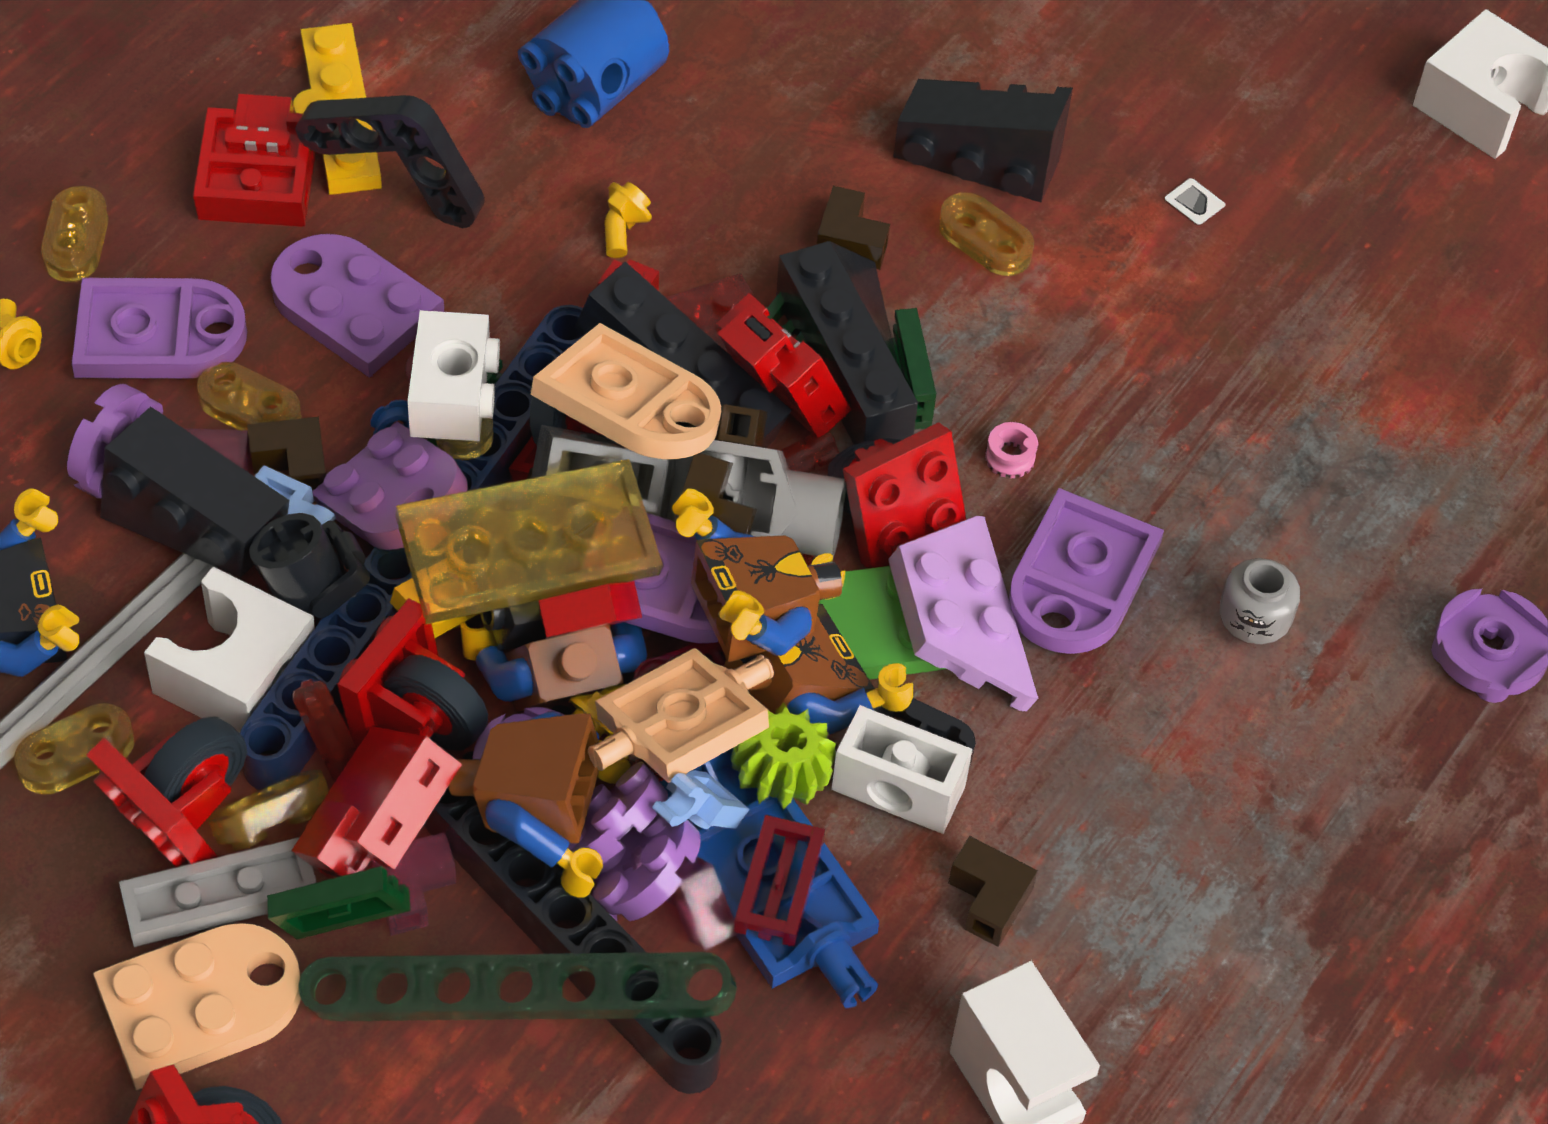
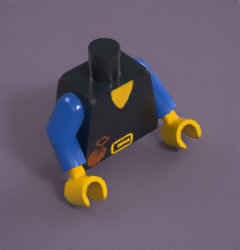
M27 489L18 496L14 505V513L17 519L11 520L0 533V672L16 677L26 676L43 663L67 660L66 651H73L79 644V635L70 629L73 625L78 624L79 617L66 607L59 604L56 605L41 537L35 539V530L49 532L58 524L57 513L46 507L50 502V497L36 489Z

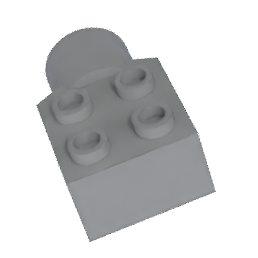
M714 440L708 448L700 452L733 463L723 498L757 509L749 535L756 537L786 535L795 541L801 554L818 556L829 553L834 558L845 502L846 484L844 478L789 470L784 453L780 450ZM693 456L681 459H667L657 513L649 512V514L674 520L675 514L672 511V505L682 494Z

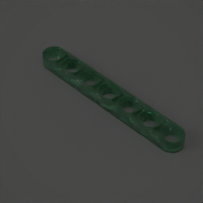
M707 952L326 957L317 959L308 965L301 974L298 985L299 996L304 1005L321 1019L329 1021L708 1018L720 1015L726 1011L733 1003L737 991L735 977L725 961L716 954ZM712 969L722 974V988L712 999L700 1001L695 1000L689 995L688 987L690 980L700 970ZM640 970L655 972L658 975L659 985L651 998L638 1002L626 996L625 986L632 974ZM518 971L530 974L533 985L531 992L525 999L515 1003L502 1000L500 987L506 976ZM576 971L591 972L595 976L596 984L590 997L580 1002L566 1000L563 997L562 988L567 977ZM455 972L467 974L470 979V987L466 996L460 1001L451 1004L440 1001L438 988L443 978ZM334 973L343 975L346 979V989L340 1000L329 1005L319 1004L316 1000L315 990L320 980ZM388 974H404L407 977L408 987L402 999L392 1004L380 1003L376 994L380 981Z

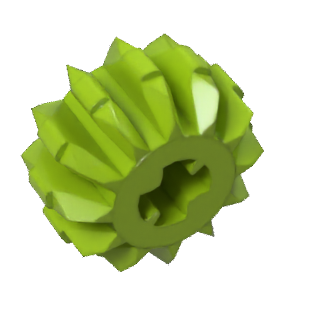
M783 702L776 709L775 714L768 710L769 728L733 748L731 762L732 769L740 772L738 776L740 788H757L759 803L771 796L778 799L784 810L791 803L792 798L807 805L814 798L816 791H823L824 787L828 785L833 772L831 767L836 757V743L827 739V723L809 722L808 708L799 715H795L789 712Z

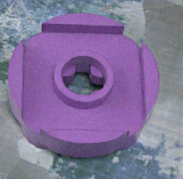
M118 384L109 388L94 402L103 407L93 423L83 418L76 430L69 450L67 461L68 475L79 482L74 486L100 499L102 498L105 447L150 406L163 414V406L159 402L126 384Z
M1472 589L1454 597L1444 608L1436 626L1435 639L1431 651L1436 661L1460 685L1476 692L1485 701L1492 703L1502 702L1508 695L1520 694L1531 689L1544 676L1548 667V620L1532 602L1516 593L1501 590L1499 596L1491 594L1480 595L1482 589ZM1484 635L1490 640L1499 636L1505 641L1501 648L1502 650L1488 647L1483 643L1484 641L1480 636Z
M643 761L630 767L618 779L616 785L611 790H608L604 784L594 788L579 843H569L568 849L572 852L580 848L596 850L601 855L604 864L625 848L619 840L633 827L641 833L658 814L652 809V806L656 801H666L668 791L661 785L659 779Z
M659 814L655 816L641 833L633 827L619 840L625 848L605 862L598 878L593 879L594 887L590 894L616 921L618 914H622L628 921H633L651 913L664 903L682 883L683 880L675 872L682 864L684 857L686 856L694 863L699 853L701 842L698 829L688 819L678 826H671Z

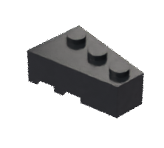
M918 79L897 122L893 157L1041 203L1060 161L1073 88L1057 87L1054 94L1027 92L1026 85L1010 84L1007 91L980 90L979 82Z
M151 406L105 447L100 518L240 578L254 565L249 551L253 538L264 526L274 519L288 515L289 499Z

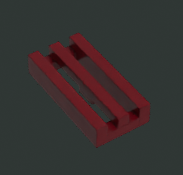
M765 815L734 920L735 933L746 935L748 929L758 932V938L770 941L773 935L783 938L782 944L795 947L823 847L825 829ZM775 834L784 836L786 838L764 914L752 913ZM798 841L809 842L787 921L776 919Z

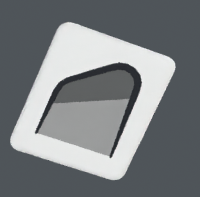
M1188 179L1165 196L1167 202L1199 225L1225 207V203L1194 179Z

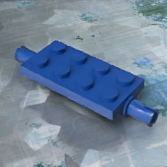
M733 748L693 770L707 772L750 810L736 829L718 826L704 829L690 821L700 833V849L694 863L686 856L684 859L734 932V920L765 815L811 826L812 824L793 798L791 803L783 810L777 798L769 796L759 803L757 788H740V780L738 779L740 772L732 769L731 755ZM664 779L660 783L668 791L666 799L668 800L673 793L666 788L669 783ZM776 834L774 836L752 913L764 914L786 838L784 836ZM798 841L776 919L787 921L809 842ZM823 843L795 947L782 944L783 938L773 935L770 941L758 938V932L748 929L746 935L735 933V935L772 989L813 967H819L845 1008L857 1006V1001L853 997L854 994H857L863 1003L877 990V981L870 976L851 947L877 934L880 921L829 848Z

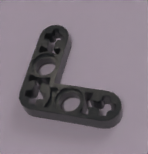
M399 95L315 101L307 106L296 124L295 132L299 140L310 150L319 154L335 155L396 151L432 212L446 224L459 228L470 227L484 205L485 197L440 118L434 109L420 98ZM356 119L368 123L376 131L367 129L366 127L361 125ZM425 157L435 160L436 162L441 164L444 167V169L431 164L429 161L425 159Z

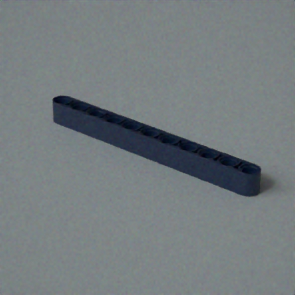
M561 305L553 308L544 317L496 382L493 418H482L480 441L454 440L445 451L453 457L468 483L465 500L456 514L443 527L430 535L429 538H425L415 544L392 550L375 547L364 563L370 574L367 585L329 616L321 619L245 722L240 731L247 747L243 769L248 783L255 789L264 792H277L287 788L297 778L344 712L337 685L344 668L351 660L358 659L371 644L381 623L387 617L396 614L397 610L390 603L394 587L456 555L469 538L479 518L485 516L512 478L508 468L532 437L530 404L532 400L533 377L582 338L575 325L583 308L574 305ZM362 620H372V621H369V622H362V623L359 622V621H362ZM330 663H341L337 666H327ZM301 706H308V707H310V708L305 709V710H298V711L293 710V709H295V708H297V707H301ZM266 751L278 752L271 756L260 755L261 753H264Z

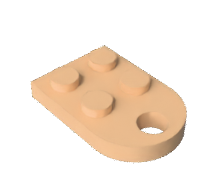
M601 323L596 325L533 377L531 395L621 446L647 457L657 459L687 458L708 448L717 434L721 416V404L716 392L709 384L695 374ZM676 422H686L696 427H683L676 424Z
M251 924L220 926L93 972L97 988L136 1090L144 1087L152 1070L174 1064L179 1074H182L271 1039L281 1032L295 1015L302 992L299 965L290 946L274 932ZM263 964H275L285 971L279 981L267 986L255 984L250 980V975L255 968Z

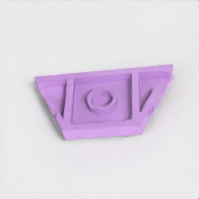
M975 516L900 545L888 560L914 655L938 668H946L952 671L959 679L977 689H980L987 681L1012 695L1011 707L1019 711H1027L1038 700V696L985 517Z

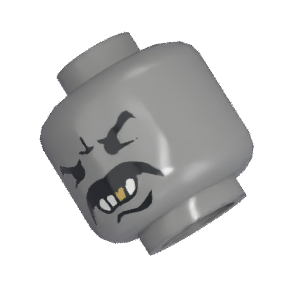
M1255 558L1243 561L1232 569L1225 582L1219 611L1224 627L1234 637L1247 643L1262 645L1277 641L1286 635L1294 621L1300 603V586L1295 575L1286 566L1274 560Z

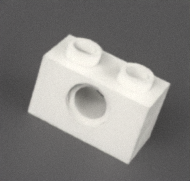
M420 310L408 394L410 437L480 441L482 418L492 419L494 413L495 384L486 383L487 373H498L500 358V339L490 338L489 315Z
M860 705L836 751L832 790L944 834L965 789L973 749Z

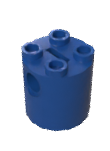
M578 0L518 50V58L525 67L535 88L532 92V98L543 113L553 116L558 112L573 123L583 128H589L665 64L670 50L668 36L656 10L647 0Z

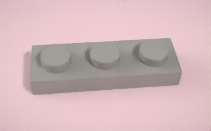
M299 838L119 881L134 947L268 914L267 895L316 883L312 866L291 851Z

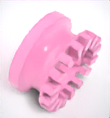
M1016 422L1002 423L990 432L985 458L988 461V467L993 468L992 472L996 474L1000 472L1001 477H1006V474L1010 475V479L1015 478V475L1022 477L1024 472L1028 474L1031 471V467L1033 468L1038 448V440L1035 433L1024 424ZM1005 442L1007 446L1013 442V446L1017 447L1019 444V449L1022 451L1020 455H1010L1003 452L1002 447Z

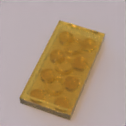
M630 459L401 504L396 507V521L426 624L538 601L604 584L628 582L660 575L663 566Z

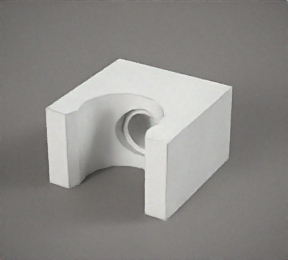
M1485 9L1426 61L1413 106L1496 159L1506 150L1521 107L1519 102L1525 104L1534 113L1544 115L1548 112V48Z
M212 567L201 580L208 623L215 631L229 634L230 637L219 646L208 650L196 651L178 647L168 638L156 637L144 654L153 694L201 718L216 716L232 725L240 733L245 722L315 629L314 617L242 580Z
M1029 961L962 993L950 1054L994 1124L1082 1123L1086 1112L1071 1088L1097 1076L1100 1065L1033 962Z

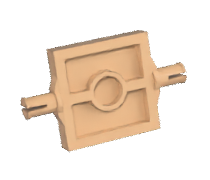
M694 648L595 701L597 717L614 735L588 748L591 762L595 767L598 766L599 771H602L628 755L635 756L644 760L668 783L671 782L674 775L678 773L686 774L769 728L768 709L751 696L748 690L774 676L771 663L767 658L764 659V655H758L755 659L733 670L711 662L699 650Z

